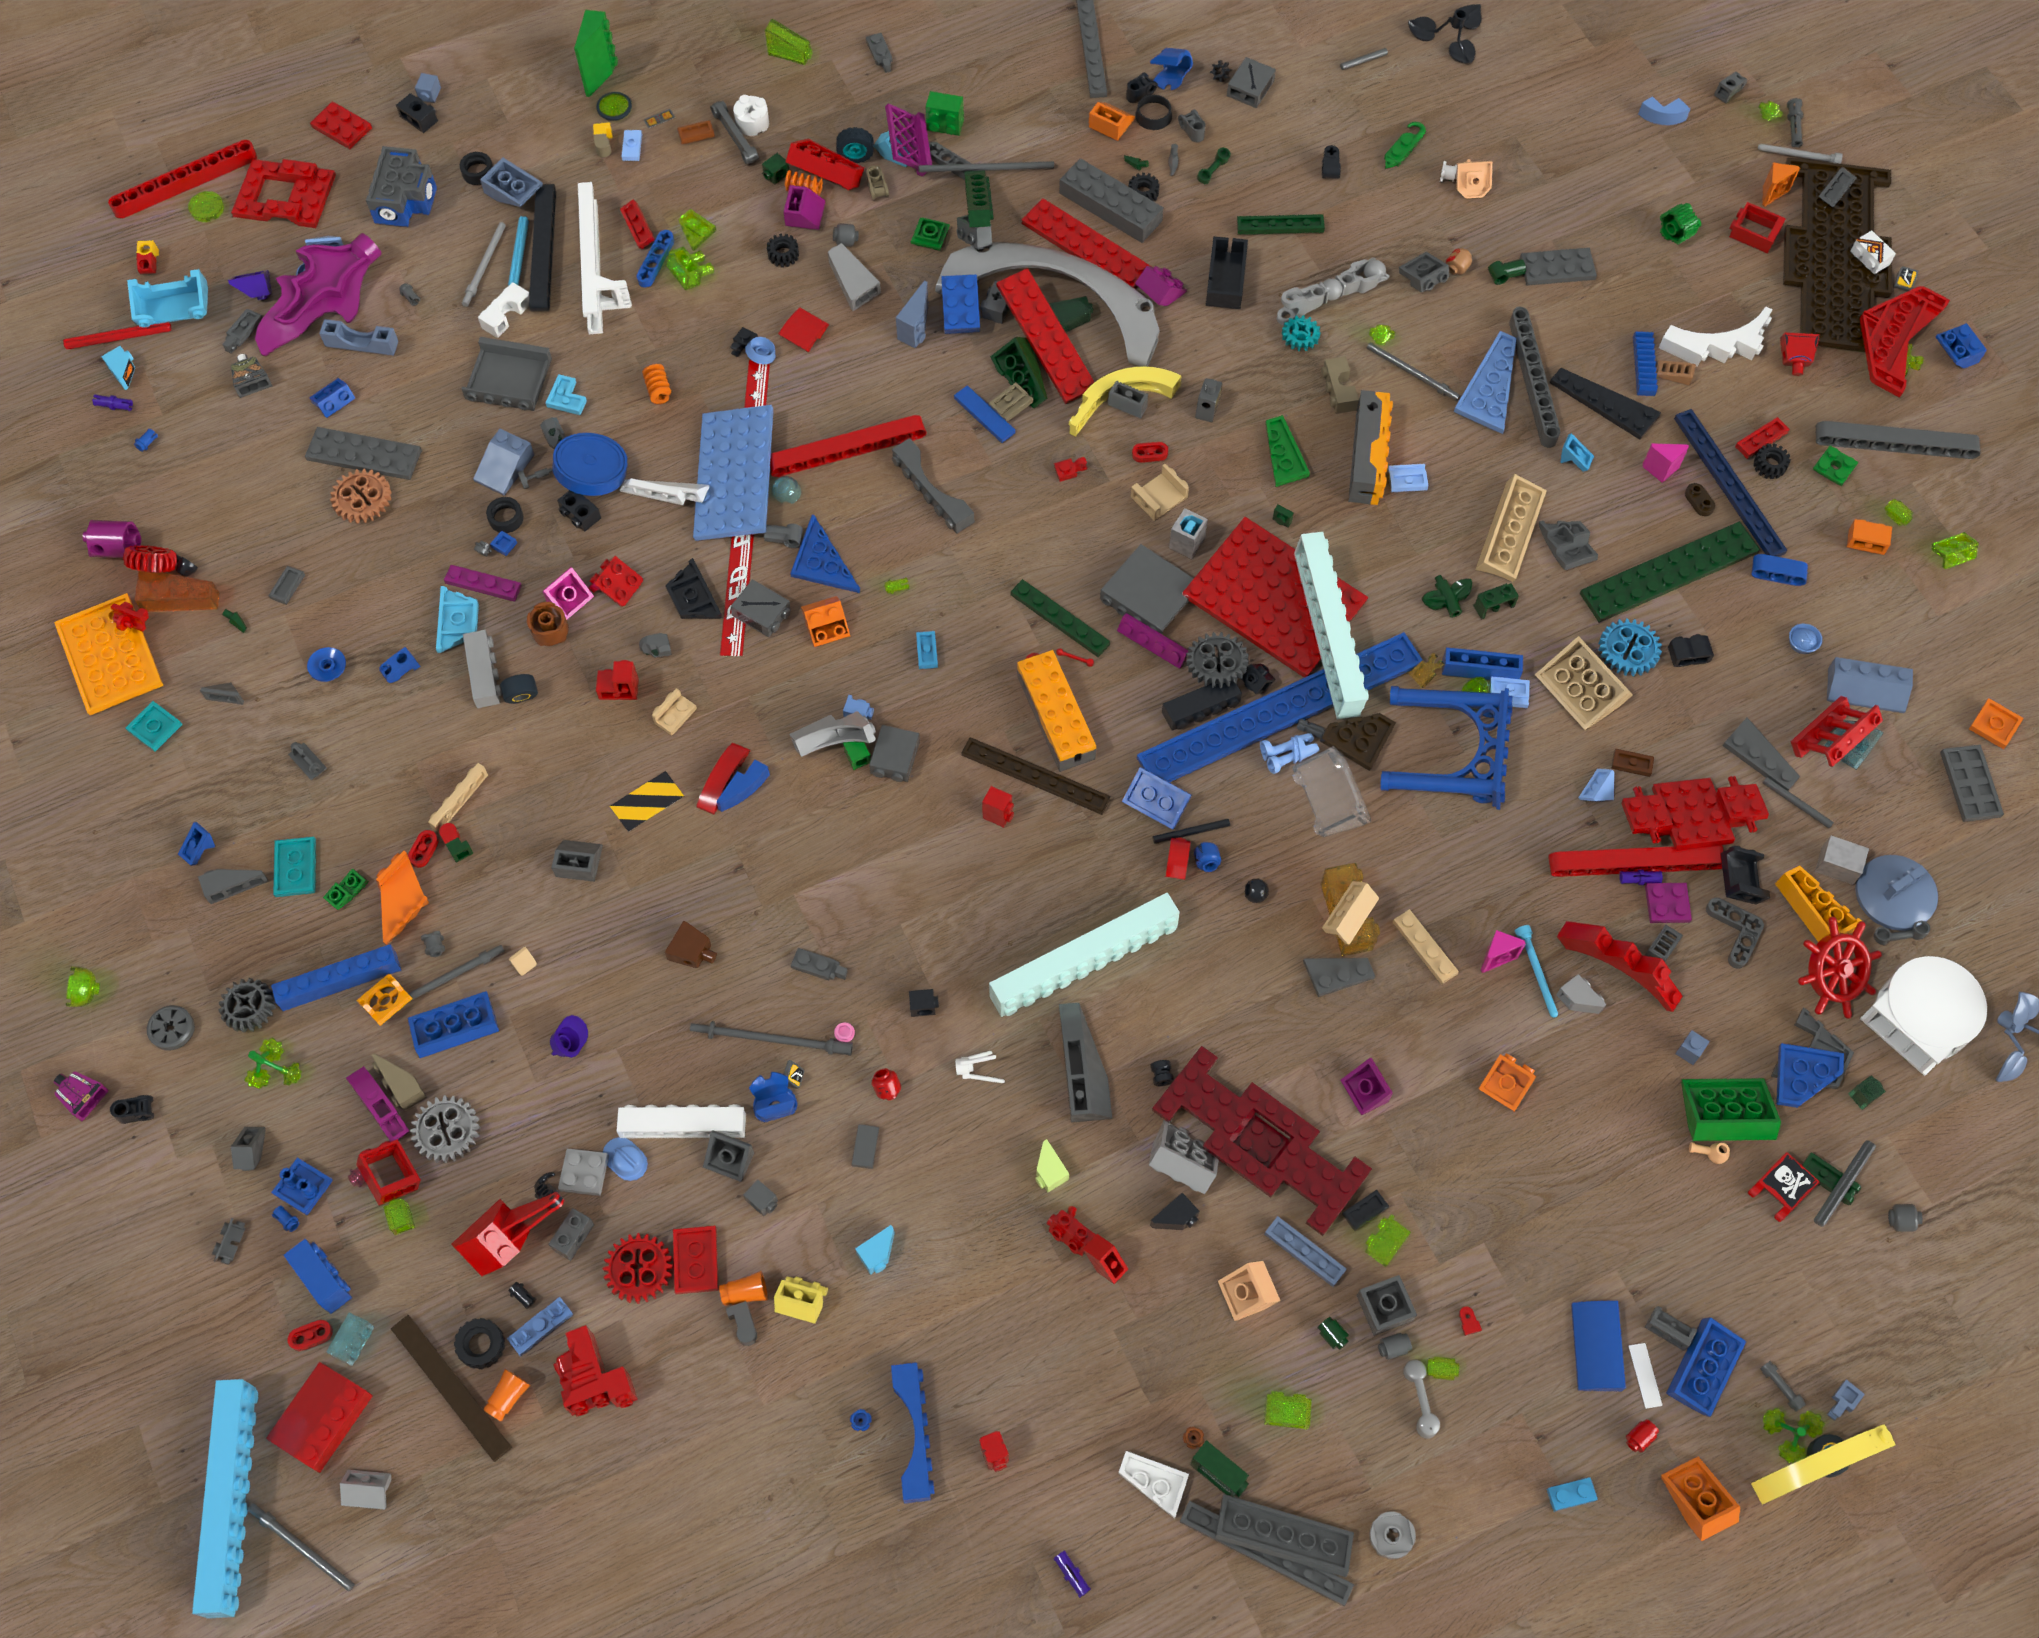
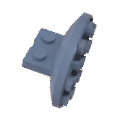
M1899 855L1877 857L1864 866L1862 875L1856 881L1855 892L1860 907L1875 923L1888 929L1911 930L1915 922L1920 920L1927 922L1935 912L1938 904V891L1933 878L1922 865L1907 857ZM1917 923L1916 927L1922 925V923Z

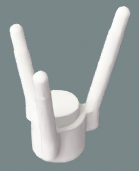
M992 1051L956 1059L957 1075H962L963 1079L1005 1082L1004 1079L970 1074V1072L974 1071L973 1063L996 1059V1055H991Z

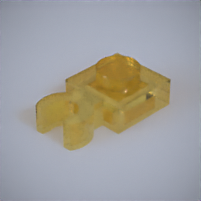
M1435 653L1429 656L1427 663L1422 660L1409 673L1422 688L1437 675L1434 670L1444 665L1442 660L1434 663V660L1438 657Z

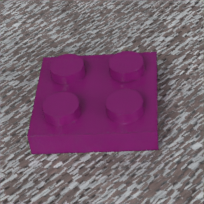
M1647 883L1645 885L1650 923L1691 922L1692 917L1687 883Z

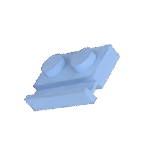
M1425 464L1388 466L1391 492L1428 490Z
M1491 676L1489 693H1501V690L1505 691V688H1509V696H1513V707L1528 708L1530 680Z

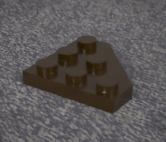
M1381 713L1372 714L1367 717L1352 718L1343 722H1333L1327 726L1320 742L1370 771L1396 722Z

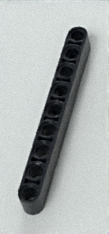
M543 184L536 191L529 294L531 312L550 310L556 209L555 184Z

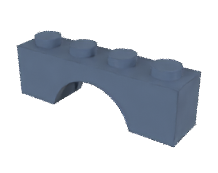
M324 319L319 333L325 347L393 356L399 342L393 328L376 326L374 331L364 333L347 327L342 321Z

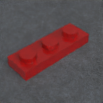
M633 199L620 208L637 246L642 250L652 243L655 238L638 203Z
M1777 417L1737 442L1735 447L1748 459L1758 453L1762 446L1772 444L1788 434L1790 429Z

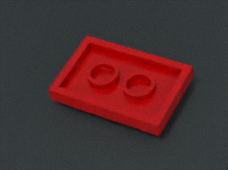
M333 101L310 122L313 129L348 149H351L372 129L371 123Z
M716 1226L673 1229L675 1294L719 1291Z

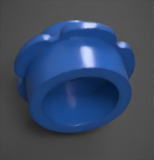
M859 1409L851 1415L850 1422L854 1430L865 1431L870 1427L872 1418L865 1410Z

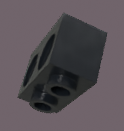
M569 490L557 500L559 512L564 517H569L572 524L576 528L580 527L584 532L601 519L599 509L584 495Z

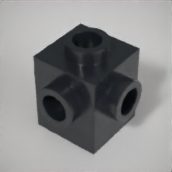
M1261 663L1250 664L1242 677L1245 687L1255 694L1265 693L1276 679L1270 674L1269 668Z

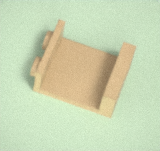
M1163 464L1162 473L1143 487L1138 483L1131 487V498L1155 521L1188 498L1189 486L1186 481L1181 480L1177 476L1174 469Z

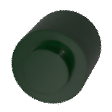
M1328 1317L1317 1327L1320 1330L1319 1334L1333 1350L1335 1348L1341 1350L1348 1344L1347 1338L1349 1334L1336 1319L1333 1320L1331 1317Z

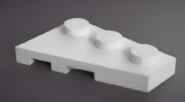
M1126 1451L1118 1474L1175 1519L1189 1474Z

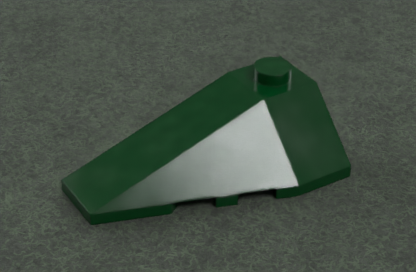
M1014 337L990 356L998 373L1004 376L1010 385L1016 382L1030 397H1033V403L1030 404L1032 408L1038 407L1048 399L1035 352L1027 338Z

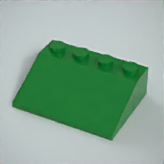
M585 10L574 47L586 97H590L613 74L614 67L618 64V57L615 56V44H612V32L609 30L610 22L604 11Z
M1764 1078L1682 1079L1681 1085L1687 1125L1693 1141L1777 1140L1781 1120Z

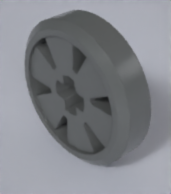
M176 1005L165 1006L157 1010L150 1017L146 1029L147 1036L157 1048L168 1051L175 1050L184 1046L191 1039L195 1024L192 1016L184 1008ZM173 1024L174 1029L168 1031L167 1027Z

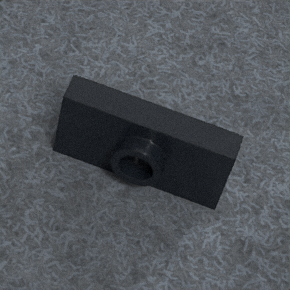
M1376 1189L1344 1211L1342 1215L1353 1230L1356 1231L1386 1211L1390 1206Z

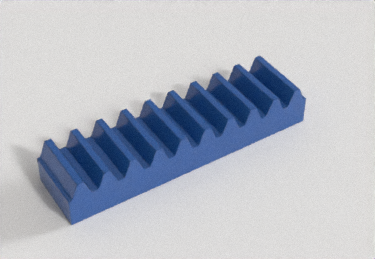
M1636 331L1633 335L1637 395L1655 396L1658 385H1656L1655 344H1653L1654 332Z

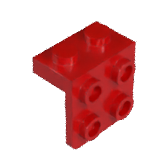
M614 556L610 560L605 559L600 565L602 570L599 574L595 573L589 580L591 584L588 589L593 593L598 589L601 590L615 603L623 607L642 584L643 578L618 557Z

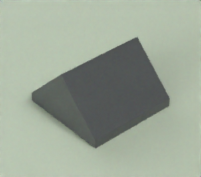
M712 1130L703 1168L741 1182L754 1155L752 1145Z

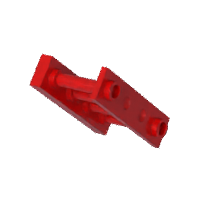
M1840 696L1790 741L1795 756L1802 758L1810 750L1825 754L1829 766L1833 767L1883 721L1879 706L1874 705L1867 713L1850 708L1847 697ZM1847 716L1859 719L1855 724L1843 721ZM1835 727L1847 730L1842 736L1830 733ZM1822 739L1834 742L1830 747L1818 745Z

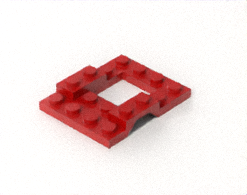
M252 159L231 213L233 217L266 222L273 217L286 218L298 226L316 228L336 173L334 170L318 168L316 163L283 159L282 163ZM265 179L295 183L288 202L267 199L266 203L257 202Z

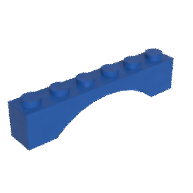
M917 1363L891 1365L893 1390L908 1408L915 1429L913 1454L906 1471L901 1477L904 1504L931 1501L930 1494L935 1493L933 1480H929L928 1471H932L931 1457L927 1458L926 1449H930L929 1435L924 1434V1426H928L927 1413H922V1404H926L925 1391H920V1382H924L923 1370L918 1369Z

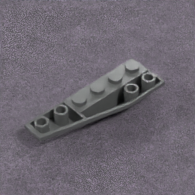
M1079 1003L1059 1004L1071 1123L1112 1119L1108 1077Z

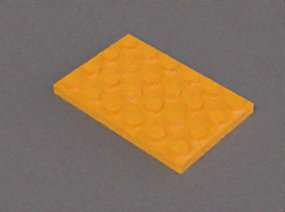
M127 593L54 622L89 715L164 686L144 633L134 628H127L124 631L118 630L116 623L113 622L114 612L110 606L114 603L121 605L124 602H128L133 606Z

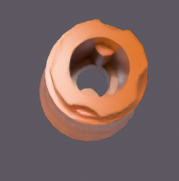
M762 1271L719 1286L724 1306L736 1305L745 1301L768 1300L766 1282Z
M505 1369L498 1385L487 1401L489 1403L483 1410L499 1421H502L505 1413H509L513 1405L531 1385Z

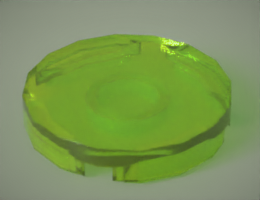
M204 191L191 198L188 209L195 220L209 222L210 219L219 218L223 213L224 203L219 194L212 191Z

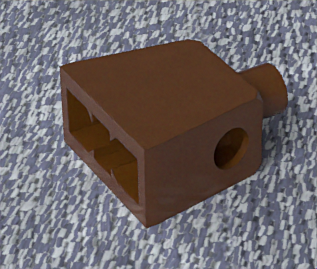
M686 921L682 922L664 952L667 960L693 968H698L703 960L712 964L717 957V953L710 950V939Z

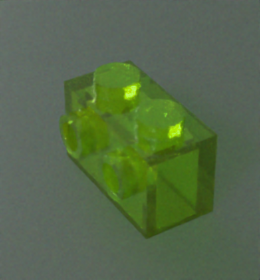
M1277 1391L1267 1394L1265 1398L1264 1425L1308 1430L1310 1427L1312 1399L1306 1398V1395L1293 1394V1397L1284 1396L1283 1392Z

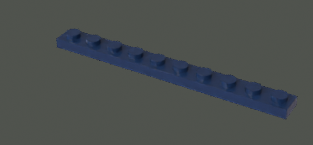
M1689 409L1676 414L1674 420L1766 555L1776 557L1786 554V547L1693 410Z

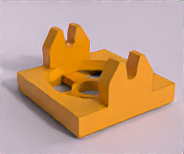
M387 974L356 1001L381 1026L411 1001L412 998L391 974ZM385 987L395 988L390 993L383 994L381 992ZM398 995L396 1002L393 1004L394 997ZM374 996H377V1004L371 1008L370 1001ZM385 997H390V1001L387 1004L381 1005V1001Z

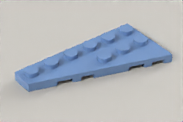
M1502 331L1499 332L1454 409L1455 413L1501 434L1504 433L1516 345L1515 337Z

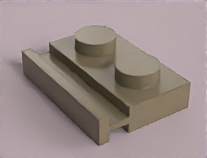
M1015 382L989 402V406L1008 422L1033 403V397H1030Z

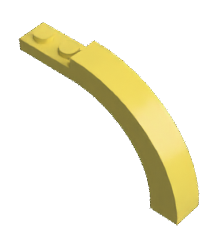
M1131 367L1112 372L1100 378L1084 392L1076 416H1072L1069 421L1070 434L1075 437L1094 411L1109 398V392L1116 381L1122 382V384L1125 383V385L1132 388L1135 387L1138 390L1156 392L1172 399L1181 386V375L1156 367Z
M1883 1424L1751 1483L1761 1504H1765L1896 1444L1892 1439L1891 1433Z

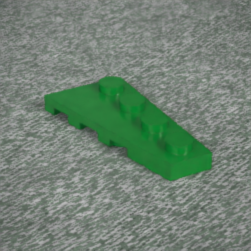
M1283 415L1266 420L1265 425L1275 487L1309 477L1310 471Z

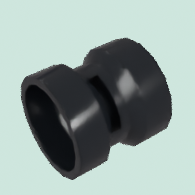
M1159 1060L1150 1064L1151 1072L1154 1073V1086L1172 1084L1174 1078L1170 1073L1171 1062L1169 1060Z

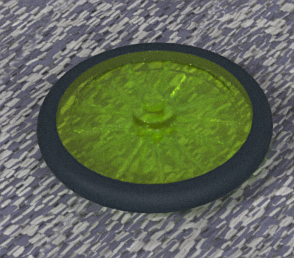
M621 92L606 93L599 98L596 104L598 114L610 121L623 119L632 109L630 98Z

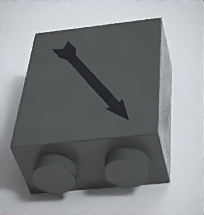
M1245 57L1228 83L1227 96L1257 108L1274 82L1276 69Z
M753 579L730 606L733 617L767 637H770L773 632H777L782 620L787 619L791 613L789 600Z

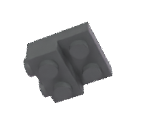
M1425 252L1400 266L1399 273L1410 279L1412 287L1420 292L1432 290L1434 285L1440 282L1444 283L1447 281L1449 265Z

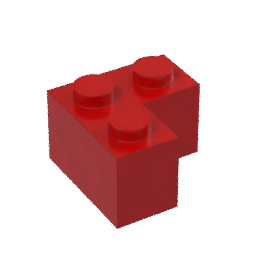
M614 661L613 670H598L596 693L599 700H637L639 678L633 661Z

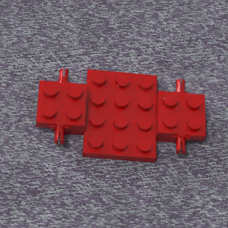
M1736 776L1728 777L1730 787L1718 788L1717 793L1711 778L1653 784L1652 790L1654 795L1649 796L1643 795L1641 787L1638 786L1637 788L1636 786L1633 788L1635 797L1623 798L1621 802L1632 834H1649L1654 844L1661 841L1659 836L1670 835L1675 850L1733 844L1735 837L1731 828L1747 825L1749 832L1752 833L1753 831L1754 833L1757 831L1755 821L1767 819L1769 813L1757 784L1739 785Z

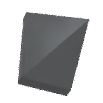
M231 682L201 687L200 689L206 700L241 705L244 703V700Z

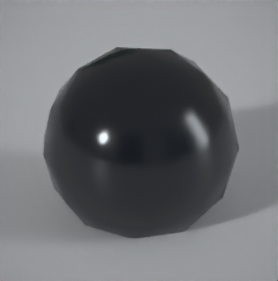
M1259 878L1248 881L1245 886V897L1252 903H1261L1266 900L1269 895L1268 884Z

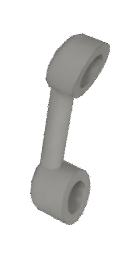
M1411 1360L1405 1365L1403 1373L1407 1380L1415 1382L1422 1416L1417 1421L1416 1429L1421 1437L1430 1439L1439 1431L1440 1421L1430 1411L1423 1383L1427 1373L1426 1366L1419 1360Z

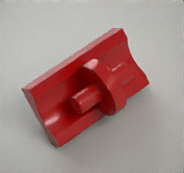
M124 602L121 605L114 603L110 606L114 612L113 622L116 623L118 630L124 631L127 628H134L143 632L146 629L145 622L149 618L146 609L140 608L134 611L133 606L128 602Z

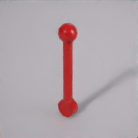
M1061 648L1056 651L1058 656L1064 655L1086 663L1089 667L1094 665V660L1091 658L1084 659L1064 652Z

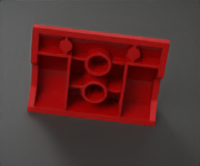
M319 1362L266 1439L320 1473L373 1395Z

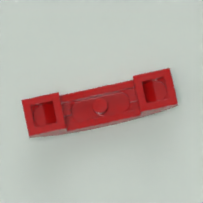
M733 742L728 746L709 775L696 805L697 808L713 815L718 809L716 801L730 783L737 768L743 765L750 749Z

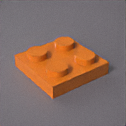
M1988 698L1969 727V730L2004 749L2024 718Z

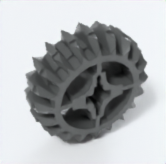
M249 978L247 982L241 979L240 984L233 982L234 987L232 989L226 987L228 993L221 994L224 1000L219 1001L221 1008L218 1010L222 1015L221 1019L226 1022L229 1028H233L237 1032L241 1030L246 1033L248 1028L254 1032L255 1026L262 1029V1022L269 1023L267 1017L273 1016L270 1010L276 1009V1006L274 1004L275 998L272 996L273 991L269 989L266 983H262L258 979L254 981L252 978ZM243 1002L249 1004L252 1007V1009L248 1006H245Z

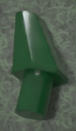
M1124 155V161L1141 171V168L1149 166L1148 160L1141 161L1140 158Z
M225 609L222 615L230 619L229 623L244 633L247 626L238 612L232 613Z

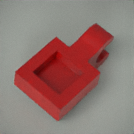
M1085 457L1078 458L1075 462H1072L1070 458L1054 463L1059 482L1077 477V472L1087 470Z

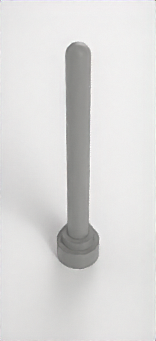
M1766 144L1758 145L1759 151L1841 164L1843 156L1842 153L1836 152L1835 154L1827 155Z

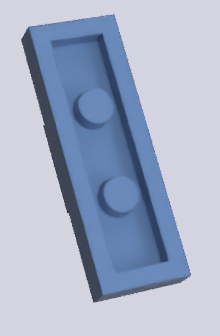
M559 1297L509 1336L507 1340L517 1353L522 1356L574 1314Z

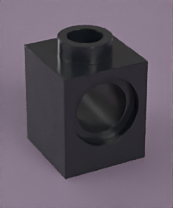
M933 989L909 991L911 1017L935 1015V1008H939L938 995L934 996Z

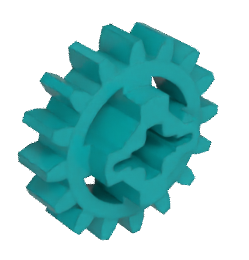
M1296 315L1294 320L1289 318L1288 322L1284 323L1282 340H1286L1285 345H1291L1292 350L1297 347L1298 351L1301 348L1307 351L1308 347L1313 349L1314 344H1318L1320 339V326H1316L1317 321L1311 322V317L1305 319L1304 315L1301 318H1298Z

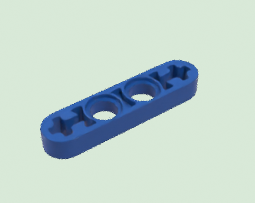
M662 230L657 235L637 273L638 284L641 287L651 286L674 244V237L671 231ZM656 250L664 251L662 254H655ZM650 263H656V264H657V265H656L655 267H653V268L648 267V264H650Z

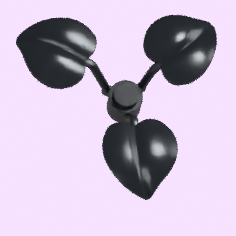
M1481 4L1467 5L1456 9L1453 17H1449L1438 29H1436V23L1429 17H1418L1409 20L1408 25L1411 33L1422 41L1433 40L1435 33H1438L1451 22V26L1459 30L1457 42H1452L1449 46L1450 56L1461 63L1471 64L1475 58L1474 45L1466 39L1461 41L1460 37L1463 26L1470 30L1479 27L1481 23Z

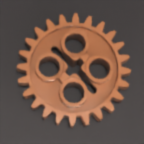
M356 469L355 474L349 471L348 477L342 475L343 481H336L338 486H332L334 492H330L332 507L338 516H341L343 520L348 519L349 523L354 519L357 524L362 519L366 523L367 518L374 521L373 516L381 517L379 512H386L384 506H390L388 501L392 500L390 496L392 492L388 481H386L384 476L381 477L379 472L374 474L373 470L367 473L366 469H363L362 473H359L358 469ZM352 486H354L357 489L359 494L356 493ZM363 498L366 499L367 503L370 504V506H368V505L365 503V501L363 500Z

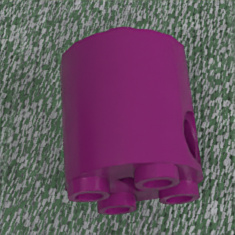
M90 520L87 531L83 532V541L87 543L88 555L90 557L123 558L125 548L135 545L141 546L142 542L141 535L132 521Z

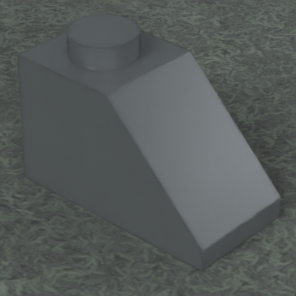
M265 1127L243 1128L231 1145L233 1169L249 1171L256 1168L262 1157Z

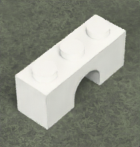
M512 282L492 301L486 310L480 313L478 319L481 328L498 338L509 327L504 314L508 311H515L521 315L529 307V292Z

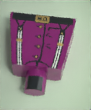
M76 1071L72 1072L69 1077L59 1074L54 1079V1084L59 1087L54 1095L81 1122L109 1092L100 1082Z

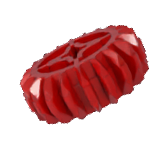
M149 545L129 546L125 548L123 554L124 565L137 571L165 573L175 570L177 563L176 553L163 547Z

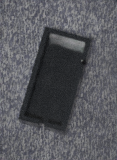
M1213 236L1205 306L1241 309L1248 240L1233 238L1231 252H1227L1229 238Z

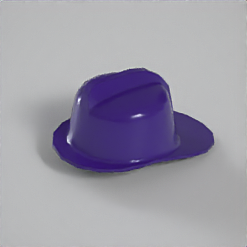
M570 1015L562 1020L550 1038V1046L553 1050L551 1054L553 1056L558 1055L572 1058L579 1054L588 1038L587 1026L581 1018Z

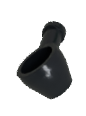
M176 554L178 563L176 571L187 578L198 569L193 563Z

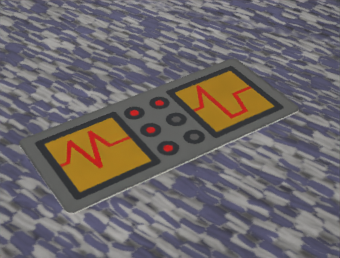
M671 109L644 119V122L648 128L671 120L675 116Z

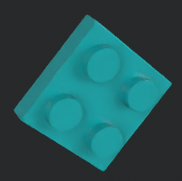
M152 701L125 729L155 752L183 724Z

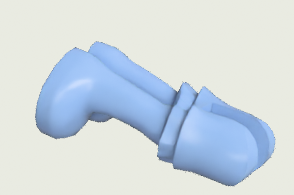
M1312 733L1295 735L1291 737V740L1272 746L1268 740L1260 741L1262 757L1264 761H1267V767L1272 774L1278 773L1285 764L1292 761L1293 764H1296L1297 761L1301 762L1303 759L1316 754L1320 749L1316 743L1307 745L1314 740ZM1292 750V752L1289 754L1277 757V755Z

